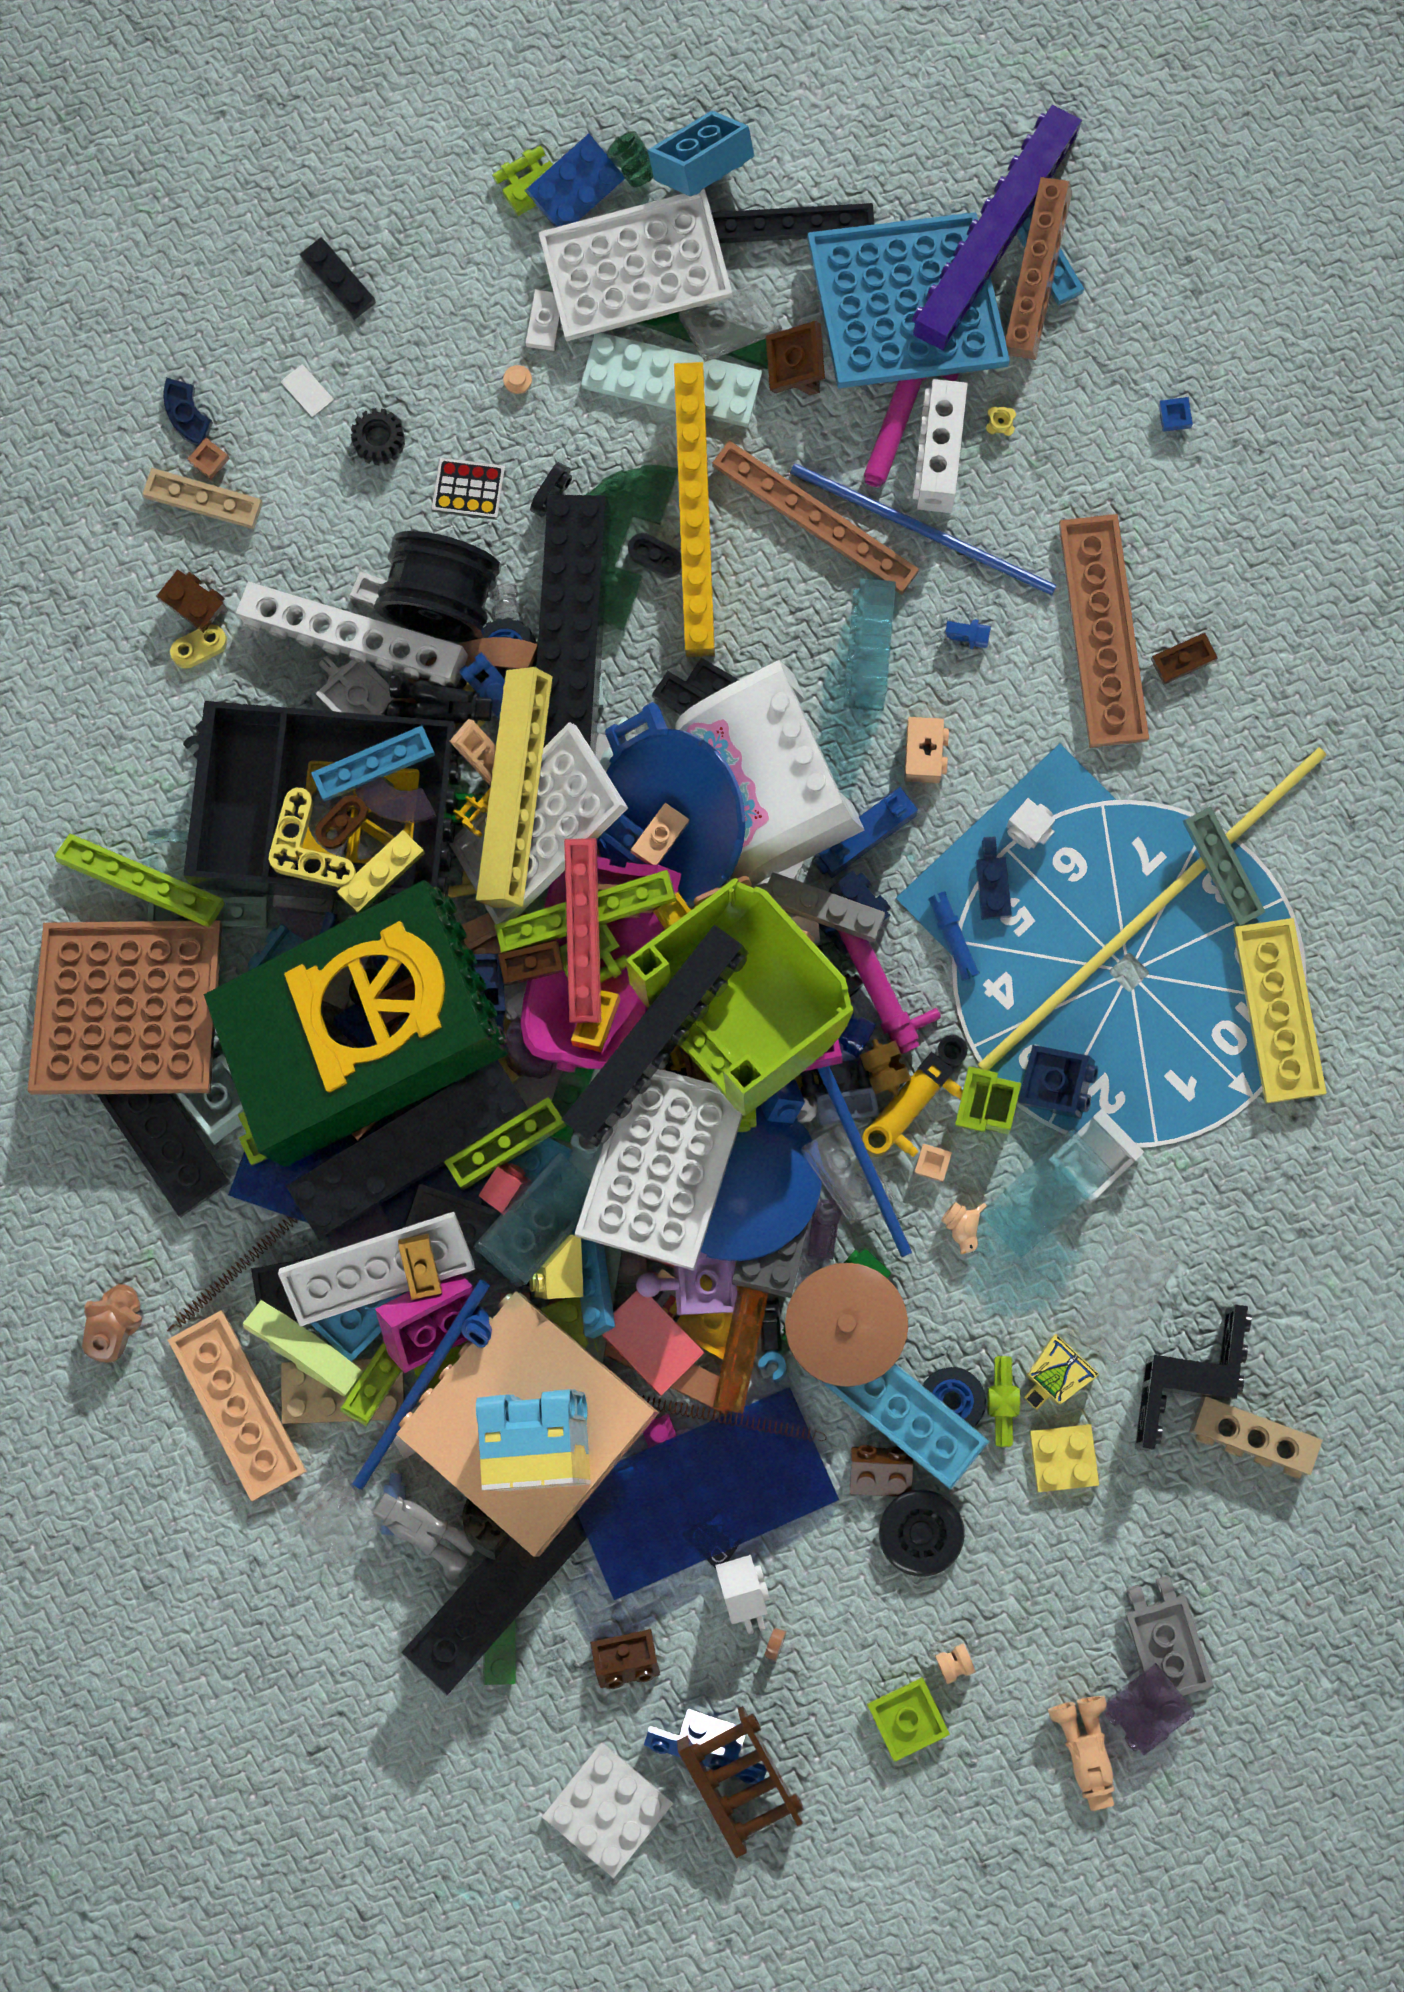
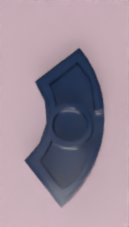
M166 377L163 399L169 420L179 435L198 447L205 438L208 439L213 422L208 417L202 415L196 408L194 385Z

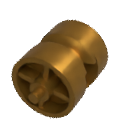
M877 1039L871 1041L873 1044L872 1050L859 1055L866 1071L872 1073L869 1080L875 1094L888 1089L889 1092L892 1091L894 1096L899 1095V1085L912 1079L906 1065L899 1062L902 1055L896 1041L883 1045L882 1043L879 1044Z

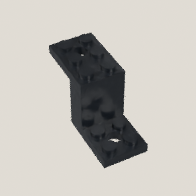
M1235 1304L1226 1308L1219 1364L1160 1355H1152L1146 1358L1135 1449L1144 1451L1155 1450V1445L1161 1444L1163 1426H1159L1158 1421L1160 1413L1164 1414L1167 1400L1166 1395H1162V1391L1197 1397L1206 1396L1223 1401L1237 1399V1394H1242L1244 1375H1240L1241 1363H1246L1248 1355V1345L1244 1344L1245 1332L1249 1333L1252 1315L1247 1314L1248 1306Z

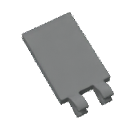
M1168 1576L1156 1579L1163 1601L1148 1606L1146 1605L1141 1586L1135 1585L1126 1588L1134 1610L1125 1612L1154 1704L1214 1686L1187 1598L1184 1594L1176 1597L1172 1580Z

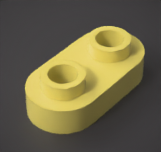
M211 624L204 633L197 629L177 639L172 644L170 649L171 658L181 668H192L222 653L227 646V636L221 627ZM209 635H216L213 642L206 641ZM182 648H189L188 654H180Z

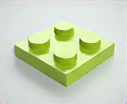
M923 1677L867 1703L894 1762L950 1735Z

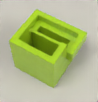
M969 1066L955 1126L983 1133L985 1130L1008 1135L1011 1130L1021 1083L998 1078V1073Z

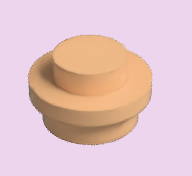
M521 365L509 367L503 376L504 386L509 392L514 394L526 392L532 384L530 371Z

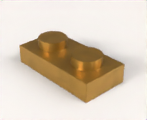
M429 1233L399 1239L398 1247L411 1299L442 1294V1286Z

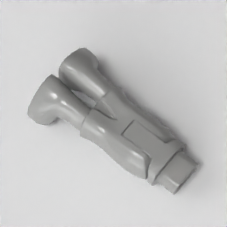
M385 1492L372 1513L383 1520L382 1525L387 1526L397 1537L418 1547L426 1556L430 1555L438 1560L444 1567V1576L451 1582L461 1573L468 1559L441 1545L440 1541L442 1538L469 1556L475 1550L468 1542L463 1530L449 1525L448 1520L439 1519L420 1505L404 1500L400 1496L395 1499Z

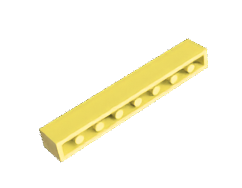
M536 667L506 670L503 686L502 706L476 901L493 908L523 907L553 677Z

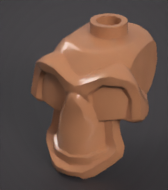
M119 1284L104 1293L100 1301L86 1302L84 1306L86 1323L82 1348L88 1357L98 1362H115L123 1354L129 1336L134 1334L141 1326L142 1317L136 1314L140 1310V1301L137 1292L132 1287Z

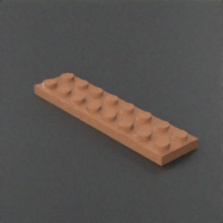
M1118 514L1060 520V538L1089 748L1148 742L1149 733Z

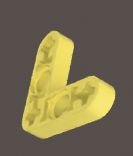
M297 787L291 789L285 796L269 852V862L272 868L283 875L342 887L351 881L356 874L353 863L343 857L302 848L313 810V800L306 789ZM299 796H303L304 802H306V805H300L298 810L299 817H303L302 820L294 816L296 808L292 800H298ZM290 823H294L300 828L298 835L293 838H287L283 835L284 827ZM283 853H287L289 859L298 861V870H295L296 866L293 862L285 861L283 866H280L276 857H282ZM312 858L318 859L321 862V867L317 872L308 873L304 870L306 861ZM327 862H330L329 866L334 870H341L342 866H345L349 875H343L342 879H338L335 872L327 871Z

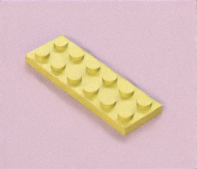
M1294 918L1234 927V938L1265 1104L1325 1095L1327 1092Z

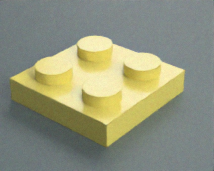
M1091 1424L1029 1431L1037 1493L1099 1486Z

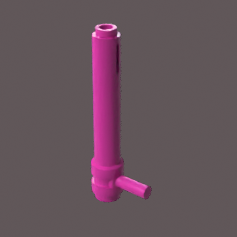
M959 373L941 375L940 377L949 381H956ZM927 377L897 382L864 473L866 484L879 488L886 482L920 386Z
M838 930L882 1021L880 1025L884 1034L888 1033L891 1039L890 1042L896 1041L901 1054L920 1046L917 1041L919 1036L916 1030L940 1019L941 1015L938 1009L934 1008L910 1020L908 1013L903 1012L870 942Z

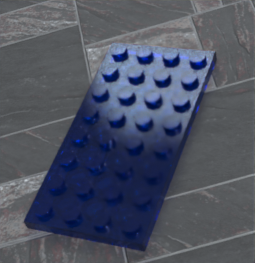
M790 1387L732 1412V1424H734L736 1414L738 1413L737 1425L740 1424L743 1414V1427L749 1415V1428L753 1417H755L754 1429L757 1427L758 1419L760 1418V1430L763 1427L764 1419H766L765 1431H767L769 1422L772 1420L771 1432L775 1427V1421H777L776 1433L779 1432L781 1422H783L782 1434H784L786 1424L788 1423V1436L791 1432L792 1424H794L793 1437L796 1435L798 1425L800 1426L799 1438L802 1435L804 1426V1438L806 1439L809 1429ZM731 1413L726 1415V1423L729 1422ZM724 1416L720 1417V1421L722 1422L724 1420ZM712 1420L619 1461L576 1512L613 1601L839 1501L814 1441H809V1438L804 1440L803 1436L801 1439H798L797 1436L793 1438L792 1434L787 1437L786 1433L784 1436L781 1433L776 1435L775 1431L772 1434L769 1430L765 1433L764 1429L762 1431H759L758 1428L753 1430L752 1427L748 1429L747 1425L745 1428H742L741 1425L737 1427L736 1423L731 1426L730 1423L726 1425L725 1422L720 1424L719 1420L716 1423Z

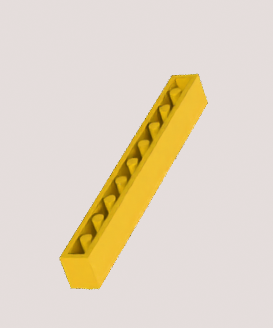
M703 362L674 363L686 657L715 656Z

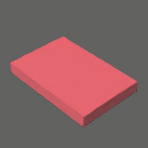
M637 1289L613 1312L615 1328L602 1334L604 1339L659 1396H662L704 1354L703 1350L652 1297L642 1296Z

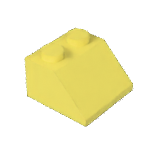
M571 1234L562 1235L536 1263L534 1273H530L529 1278L530 1290L535 1292V1297L544 1299L583 1297L581 1238Z

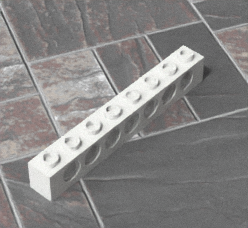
M249 581L236 611L238 617L243 621V626L248 629L259 631L262 628L280 639H286V636L295 638L297 643L306 647H312L313 644L322 647V650L332 655H339V652L349 655L348 657L356 662L364 664L367 660L376 663L375 666L388 672H392V669L400 670L408 678L419 680V677L429 679V682L442 686L457 687L461 677L459 670L465 666L469 656L461 645ZM276 609L273 616L266 617L270 610ZM303 617L299 624L293 625L296 618ZM329 625L326 632L319 633L322 626ZM350 633H356L353 640L345 641ZM383 641L380 648L372 650L375 642ZM410 649L407 656L398 658L402 650ZM437 657L433 665L425 666L429 658Z

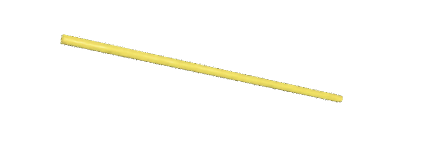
M1318 747L1226 833L1230 844L1235 842L1327 756L1325 751ZM1200 857L977 1064L979 1069L989 1071L1206 869L1202 858Z

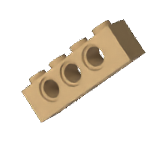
M1206 1396L1200 1399L1189 1431L1197 1435L1195 1440L1209 1446H1213L1214 1442L1226 1446L1225 1452L1242 1457L1243 1453L1255 1457L1253 1462L1271 1468L1272 1464L1284 1467V1474L1301 1479L1302 1474L1311 1475L1323 1441L1322 1439ZM1223 1419L1228 1420L1233 1427V1431L1228 1437L1221 1435L1218 1430V1425ZM1252 1430L1259 1432L1262 1438V1442L1257 1448L1252 1447L1248 1443L1247 1437ZM1281 1441L1287 1442L1291 1448V1453L1286 1459L1281 1458L1277 1453V1445Z

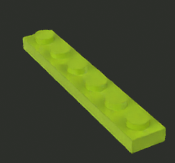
M69 833L54 855L57 863L209 928L225 905L223 898Z
M664 870L598 891L599 925L677 901L669 872ZM566 902L495 924L501 952L507 953L567 936Z

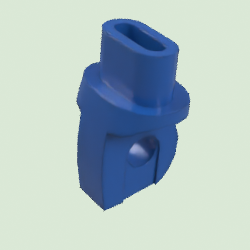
M977 619L972 620L970 625L947 621L945 634L949 639L969 642L971 650L974 649V646L987 649L991 626L978 624L979 620Z
M477 1306L472 1316L462 1323L461 1331L469 1341L480 1348L485 1347L491 1339L492 1327L489 1324L488 1313Z

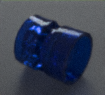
M853 1012L847 1027L838 1038L839 1044L843 1045V1051L859 1058L877 1024L864 1017L856 1019Z

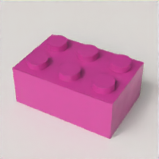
M462 1274L441 1280L442 1294L412 1300L409 1291L375 1309L388 1355L404 1373L430 1360L474 1290L473 1286ZM462 1332L452 1348L468 1340Z

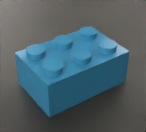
M715 111L708 112L648 149L654 180L690 197L699 194L708 185L721 180L724 175L736 168L742 167L745 162L755 157L749 126Z

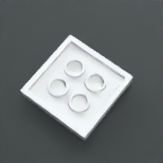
M601 1742L542 1815V1818L614 1878L674 1802Z

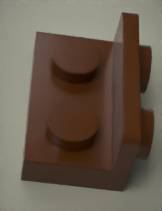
M651 1629L590 1642L596 1677L600 1688L616 1689L623 1686L624 1683L633 1681L648 1682L660 1675Z

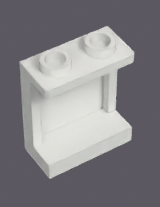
M1101 1109L1048 1160L1052 1165L1048 1169L1058 1180L1062 1181L1065 1178L1073 1186L1070 1192L1081 1203L1087 1201L1091 1204L1144 1151Z

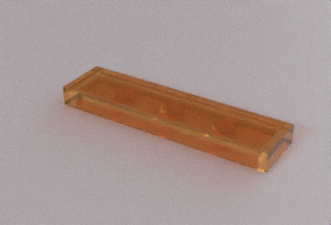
M738 1287L713 1404L714 1408L740 1414L744 1412L768 1293Z

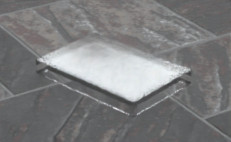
M756 283L733 291L732 298L679 312V319L704 362L766 339L767 335L782 330L780 322Z
M842 1124L800 1149L851 1225L879 1208ZM874 1165L887 1197L891 1201L896 1195Z

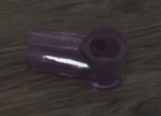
M818 1200L817 1207L812 1215L806 1255L833 1259L838 1223L842 1216L841 1206L836 1200ZM823 1204H829L834 1210L833 1217L828 1221L823 1220L819 1215L820 1207Z

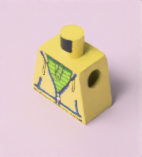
M1055 1334L1049 1339L1026 1375L1035 1386L1024 1396V1399L1036 1410L1048 1398L1058 1406L1095 1379L1099 1373Z

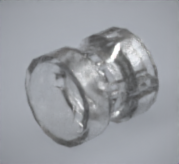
M510 583L496 585L494 590L489 592L490 600L494 604V607L491 609L494 620L497 618L507 619V617L516 619L521 616L520 605L516 602L518 596L517 585Z

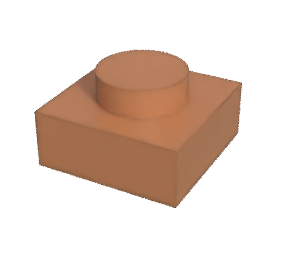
M207 438L187 458L191 465L210 480L230 459L228 454Z

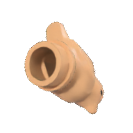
M954 1202L941 1219L946 1225L945 1227L952 1230V1238L959 1244L961 1255L973 1253L978 1247L977 1230L979 1216L987 1207L985 1203H982L975 1209L966 1210L964 1205L960 1206L957 1202Z

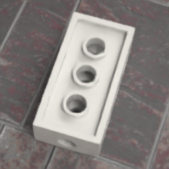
M933 379L931 389H925L919 450L916 462V477L913 489V499L918 500L917 510L952 513L956 494L968 385L966 382Z

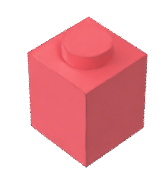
M508 1163L497 1166L478 1196L500 1213L509 1212L514 1209L531 1183V1180L524 1176L526 1173L522 1168L513 1163H510V1165Z

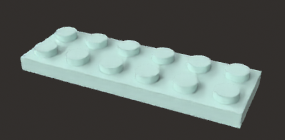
M596 333L594 334L581 388L676 411L674 363L703 362L706 418L749 428L762 378V370L609 334Z

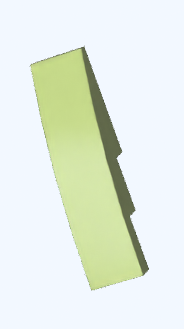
M262 1300L243 1322L244 1329L268 1342L272 1350L294 1362L297 1369L344 1397L349 1395L363 1374L360 1368L337 1350Z

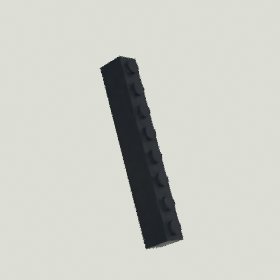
M714 924L561 1120L596 1147L600 1143L606 1142L612 1135V1127L619 1118L623 1119L631 1111L632 1102L637 1095L643 1094L649 1088L652 1076L658 1069L661 1070L668 1064L671 1058L670 1053L677 1045L680 1046L686 1041L690 1034L689 1029L695 1021L703 1019L709 1010L708 1005L715 996L719 997L728 986V979L734 972L737 973L744 967L747 961L746 956L749 954L745 947Z

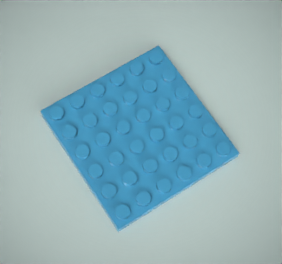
M976 212L808 233L807 242L838 389L1009 366L1010 359L991 276L944 351L913 335L915 323L912 322L914 313L919 306L924 307L927 303L926 296L931 286L939 284L941 271L947 262L951 264L954 260L953 254L958 243L961 240L965 242L968 238L967 232L974 219L978 220Z

